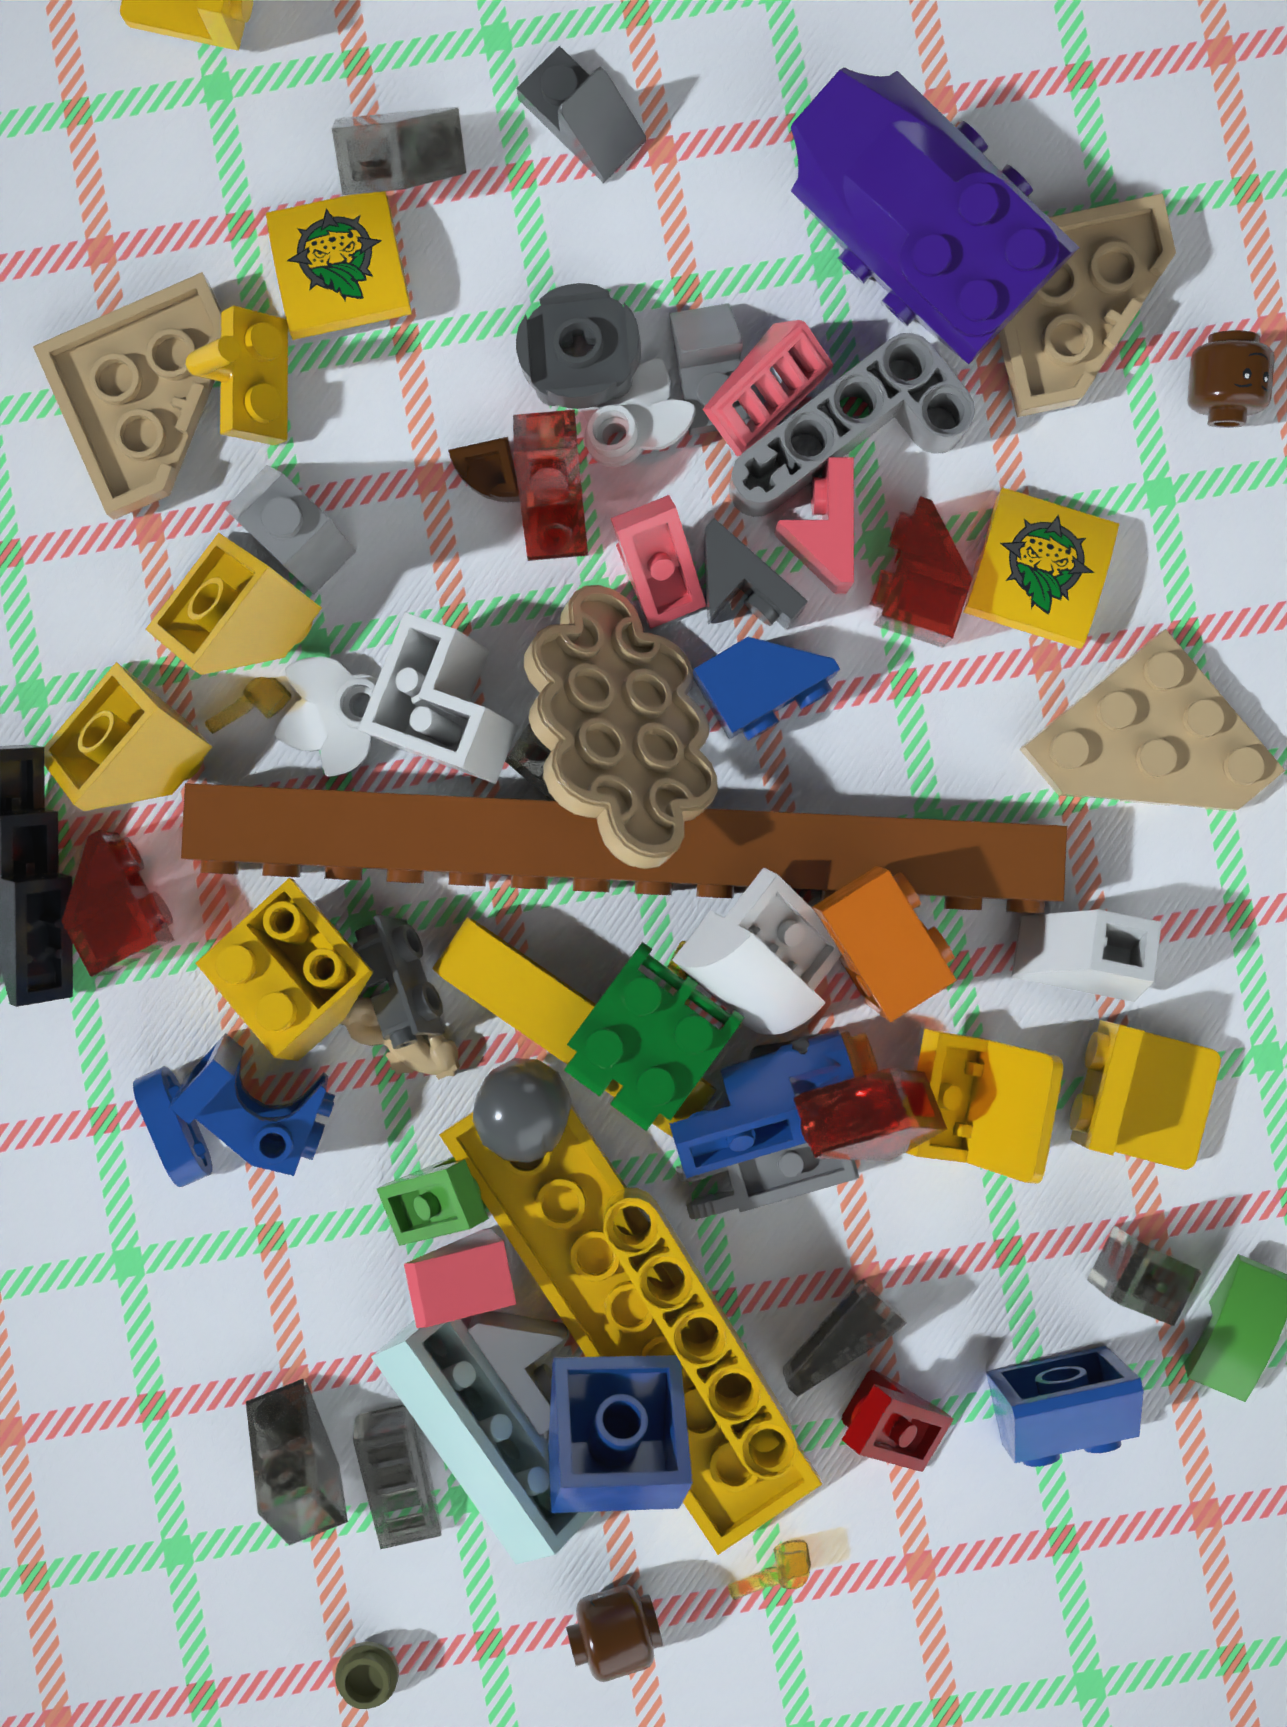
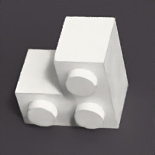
M404 612L358 730L396 748L496 784L519 726L486 707L470 702L490 650L457 629Z

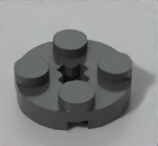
M568 284L557 287L539 299L541 306L532 312L529 319H527L526 315L524 316L518 327L516 337L517 356L526 381L536 391L537 397L542 403L549 406L583 409L601 405L610 399H618L627 394L632 386V377L639 367L641 359L639 329L632 310L625 303L623 307L619 301L611 298L608 290L593 284ZM578 335L585 336L587 344L594 345L591 351L581 357H573L572 354L563 352V348H569L573 345V337Z

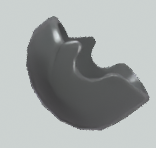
M513 1058L498 1066L485 1077L474 1102L473 1123L482 1144L504 1160L529 1163L543 1158L547 1152L553 1151L561 1140L566 1128L571 1109L570 1093L559 1072L538 1059Z

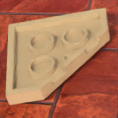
M1163 193L1049 217L1080 248L998 333L1017 417L1074 406L1085 395L1096 378L1095 376L1176 254Z
M203 272L33 346L106 515L113 520L170 496L215 380L192 375L187 370L185 363L189 353L221 338L222 310Z
M1166 629L1156 634L1020 748V751L1058 796L1120 800L1122 802L1199 807L1220 811L1239 810L1285 771Z

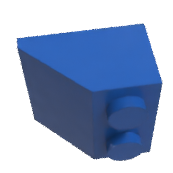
M1107 1346L986 1371L1001 1443L1015 1464L1023 1462L1024 1465L1030 1467L1046 1466L1057 1462L1062 1453L1081 1449L1088 1453H1106L1121 1447L1122 1440L1140 1436L1144 1394L1141 1378Z
M676 1355L556 1357L553 1359L548 1443L551 1513L680 1508L693 1483L682 1367Z

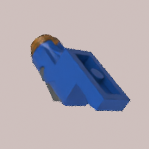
M836 1030L825 1034L799 1037L798 1040L759 1045L752 1049L748 1060L721 1069L720 1072L730 1106L714 1111H700L692 1114L687 1119L670 1123L686 1178L807 1143L800 1114L801 1111L808 1109L816 1111L842 1097L866 1091L867 1083L880 1080L875 1056L866 1033L862 1032L851 1036L848 1030L843 1032Z

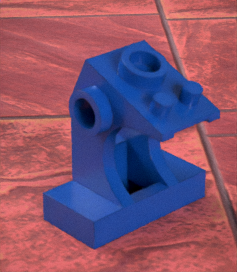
M225 1033L183 1079L169 1109L187 1124L196 1119L251 1166L294 1176L301 1157L313 1160L321 1140L325 1124L315 1121L317 1114L329 1117L333 1109L335 1095L326 1092L328 1075L323 1072L310 1088L292 1103L265 1105L252 1097L243 1086L240 1069L244 1048Z

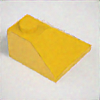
M218 532L145 630L200 675L285 658L294 645L299 644L306 638L311 630L314 618L322 607L268 565Z
M116 662L44 746V765L71 802L82 811H89L172 795L183 781L192 778L198 772L204 757L212 749V746L185 718Z

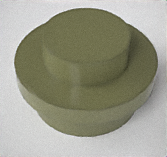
M371 1641L360 1642L348 1648L341 1656L335 1673L336 1686L343 1699L352 1707L357 1709L374 1708L385 1703L394 1693L399 1678V1667L395 1656L387 1647Z

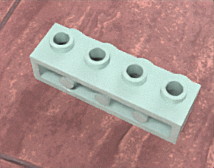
M461 1319L427 1328H416L415 1320L412 1321L371 1358L515 1564L556 1555L595 1512L551 1513L548 1443L534 1429L467 1331L468 1329Z

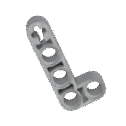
M901 333L889 339L745 450L735 461L729 484L730 499L734 506L745 515L751 517L765 516L812 482L813 477L821 475L828 457H844L894 417L913 442L923 451L932 454L945 453L957 445L971 425L975 414L974 401L969 391L930 342L923 336L914 333ZM895 360L910 362L915 367L918 378L908 381L898 379L892 374L889 363ZM847 397L860 398L867 403L870 415L859 419L849 417L843 412L840 401ZM937 407L948 410L955 419V427L946 430L937 428L928 418L927 410ZM799 434L812 435L819 440L822 452L810 457L800 455L794 450L791 439ZM777 457L781 467L772 474L767 492L760 486L749 490L746 487L749 474L751 473L756 479L764 477L773 470Z

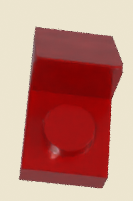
M870 1370L865 1375L842 1414L841 1420L848 1429L841 1440L861 1456L923 1472L954 1418L882 1373Z

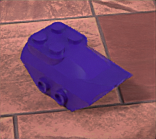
M843 67L797 117L790 128L796 144L798 157V178L791 192L844 249L838 260L861 283L864 284L870 277L875 279L888 292L881 300L882 303L904 325L908 327L916 319L929 333L967 364H970L1080 248L1028 198L1033 189L1016 169L1007 164L1000 171L983 154L988 149V145L974 128L965 121H961L955 127L898 71L889 76H872Z

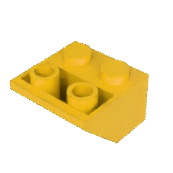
M290 877L195 963L272 1056L293 1061L302 1059L346 1018L373 974L372 969L295 880Z

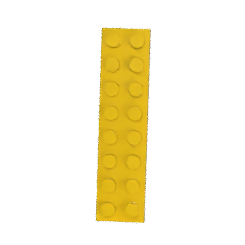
M572 1104L567 1125L559 1143L553 1151L547 1152L543 1158L529 1163L504 1160L482 1144L473 1123V1111L439 1134L456 1161L465 1159L471 1175L479 1185L482 1201L586 1357L676 1355L607 1243L603 1232L606 1205L616 1192L626 1189L627 1186ZM635 1206L621 1209L614 1218L616 1227L626 1235L641 1234L648 1228L650 1223L643 1210ZM661 1262L650 1269L648 1279L653 1286L659 1289H671L681 1282L684 1273L678 1265L672 1262ZM697 1317L689 1320L684 1325L681 1333L686 1340L701 1344L714 1336L717 1326L709 1319ZM681 1364L693 1483L683 1503L717 1555H719L821 1486L822 1482L819 1474L798 1443L797 1459L793 1467L784 1476L772 1480L760 1479L752 1475L743 1466ZM730 1373L724 1375L718 1381L715 1389L720 1395L735 1398L747 1390L750 1381L739 1373ZM763 1429L752 1437L749 1445L757 1451L768 1452L774 1450L780 1444L783 1436L776 1430Z

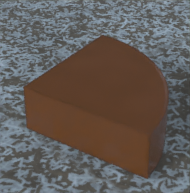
M508 437L448 450L455 470L470 489L485 498L498 502L522 501Z

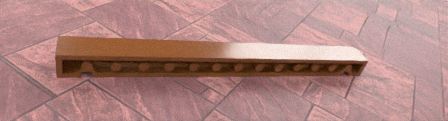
M185 783L181 859L201 861L200 873L238 875L239 863L263 864L262 876L300 878L301 866L325 867L324 879L362 881L363 869L387 870L386 882L424 884V872L449 873L448 885L486 887V875L511 876L510 888L548 890V878L573 879L572 891L610 892V881L635 882L634 894L672 895V884L697 885L696 897L734 898V887H749L761 870L766 868L778 874L795 892L796 890L821 891L820 901L878 866L888 869L892 876L901 872L908 879L919 899L920 896L945 897L944 909L982 910V899L1007 900L1006 912L1044 913L1045 902L1064 901L1067 826L706 808L695 819L684 821V839L679 849L659 867L643 869L629 866L613 855L604 844L597 818L573 814L559 805L557 801Z

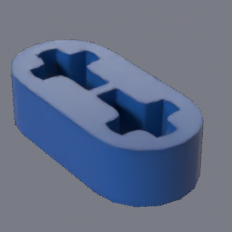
M163 1066L136 1078L133 1081V1092L140 1113L168 1176L175 1185L184 1187L211 1175L212 1161L196 1120L194 1119L190 1124H187L169 1109L180 1087V1083L174 1073L168 1067Z

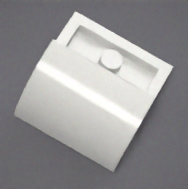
M763 868L728 914L723 917L711 910L672 960L728 1011L732 1012L735 1009L745 1018L742 1023L746 1027L760 1034L776 1035L788 1032L802 1025L826 1003L814 990L842 954L816 912L778 874Z

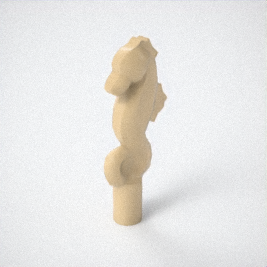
M368 997L358 998L346 1018L340 1023L346 1026L350 1037L358 1043L368 1046L385 1045L388 1047L389 1051L385 1055L390 1061L391 1070H395L396 1075L417 1071L436 1075L437 1079L440 1080L446 1076H455L460 1067L457 1046L452 1040L445 1039L444 1035H428L430 1043L422 1035H416L417 1042L400 1049H393L391 1040L383 1039L371 999Z

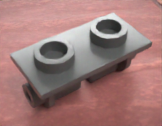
M379 914L374 916L375 924L355 931L357 942L353 944V949L373 971V974L366 983V987H374L388 981L390 990L370 998L383 1039H390L393 1049H400L417 1042L416 1035L441 1036L446 1034L440 1019L443 1013L442 1001L435 987L427 981L420 960L423 956V947L417 932L407 923L406 919Z

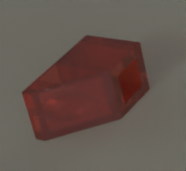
M575 409L513 415L514 459L527 560L588 556Z
M920 496L911 509L910 514L900 511L896 518L888 547L898 551L891 572L880 570L869 605L879 608L874 626L943 648L954 637L972 577L933 501Z
M98 830L87 838L62 918V923L90 977L111 975L175 941L168 928L169 925L173 924V918L167 904L156 891L149 892L139 873L145 866L138 849L128 837L121 838L119 833Z
M887 1068L803 1092L793 1098L801 1119L802 1135L811 1147L814 1158L890 1161L948 1130L927 1076L923 1071Z

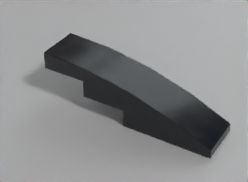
M32 744L0 746V966L9 1004L15 1007L73 997L72 876L59 873L58 811L45 808L44 747Z

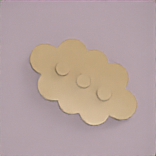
M600 585L584 586L575 591L561 612L560 624L549 625L538 631L524 653L525 672L531 684L540 693L529 710V723L536 737L551 750L544 763L543 778L549 793L559 805L573 814L597 818L604 844L615 857L629 866L643 869L659 867L679 849L684 839V821L693 820L702 814L713 802L718 791L717 775L712 763L700 751L709 736V722L701 707L687 695L693 685V669L688 657L678 645L665 637L643 632L642 623L635 607L617 591Z

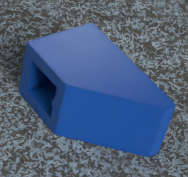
M746 637L695 667L693 670V680L727 737L731 739L743 732L747 741L778 724L779 720L775 712L796 701L800 709H804L832 692L833 690L828 681L836 676L840 668L834 658Z

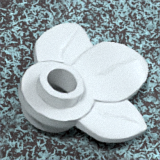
M655 357L640 364L632 377L633 381L629 392L623 397L610 399L608 402L598 406L580 409L588 421L584 436L585 445L592 458L598 463L609 467L626 465L633 461L642 450L665 449L676 443L688 431L695 417V406L687 401L671 399V382L662 358ZM616 432L626 433L625 438L614 445L607 444L612 434Z
M328 657L304 658L285 667L286 676L302 699L297 701L280 721L274 734L276 739L297 750L320 751L322 768L327 777L339 776L355 770L367 758L372 736L358 730L363 717L355 715L353 704L362 695L371 697L378 679L366 674L352 676L339 661Z

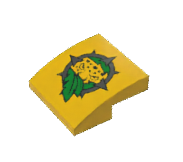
M385 187L265 213L278 285L292 340L412 314L404 268L398 251L391 208Z
M1002 487L994 503L983 550L975 564L963 613L1081 649L1086 642L1100 600L1119 523Z

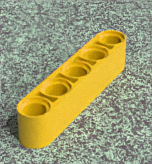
M469 917L465 919L432 967L439 976L567 1065L576 1054V1051L569 1047L567 1043L596 1005V1003ZM701 1078L670 1121L659 1114L652 1124L673 1137L670 1123L687 1119L692 1114L703 1111L717 1089L704 1078ZM613 1079L605 1091L615 1097L622 1085Z
M626 1188L616 1192L609 1199L604 1212L603 1232L607 1243L743 1466L752 1475L760 1479L773 1480L784 1476L793 1467L797 1459L798 1447L786 1412L657 1201L648 1192L640 1188ZM635 1206L643 1209L649 1215L651 1221L643 1233L626 1235L615 1225L614 1218L616 1214L623 1208ZM672 1262L678 1265L684 1273L681 1282L671 1289H659L653 1286L648 1279L650 1269L656 1264ZM697 1317L709 1319L717 1326L714 1336L701 1344L686 1340L681 1333L684 1325L689 1320ZM739 1373L745 1376L750 1381L747 1390L735 1398L720 1395L715 1387L724 1375ZM763 1429L776 1430L783 1436L780 1444L774 1450L768 1452L757 1451L749 1443L752 1437Z

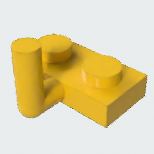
M233 305L221 312V338L189 353L185 362L186 368L194 376L221 382V435L275 446L286 442L288 438L287 320Z

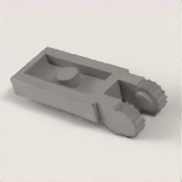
M838 1115L803 1125L807 1140L805 1144L686 1178L682 1164L676 1166L680 1182H694L728 1170L733 1191L703 1195L687 1203L686 1207L689 1218L691 1220L702 1219L737 1208L741 1213L860 1178L843 1118Z

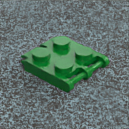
M642 941L567 1043L569 1047L576 1051V1054L564 1071L599 1097L613 1079L617 1081L622 1087L610 1105L647 1131L659 1114L669 1121L673 1118L745 1017L735 1009L729 1014L696 989L698 982L689 975L683 980L649 955L652 948ZM641 964L677 991L674 995L638 969ZM689 999L722 1023L721 1027L718 1029L684 1004L686 1000Z

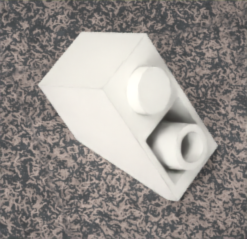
M1100 909L1022 916L1019 921L1011 977L1135 1002L1155 982L1162 922Z

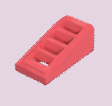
M794 320L775 323L768 329L702 410L735 455L740 456L745 450L768 434L825 378L833 368V362L804 321ZM772 366L782 379L780 384L770 371ZM753 384L757 387L761 395L766 400L764 404H762L760 399L752 390L751 386ZM736 400L739 401L751 418L747 425L732 406Z

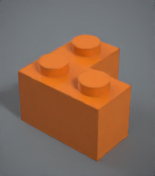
M876 866L812 907L842 955L839 961L866 1004L891 1023L957 981L947 965L955 957L941 933L934 926L927 929L919 920L913 909L920 906L921 901L908 879L901 872L892 876L888 869Z

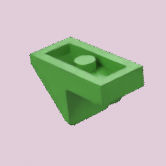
M450 1157L376 1188L399 1246L469 1230L489 1219L485 1210L487 1207L481 1199L479 1185L471 1175L465 1159L456 1161L454 1157Z

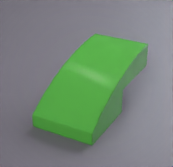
M1238 1254L1209 1301L1213 1317L1185 1361L1184 1366L1188 1379L1246 1402L1271 1357L1287 1319V1274Z

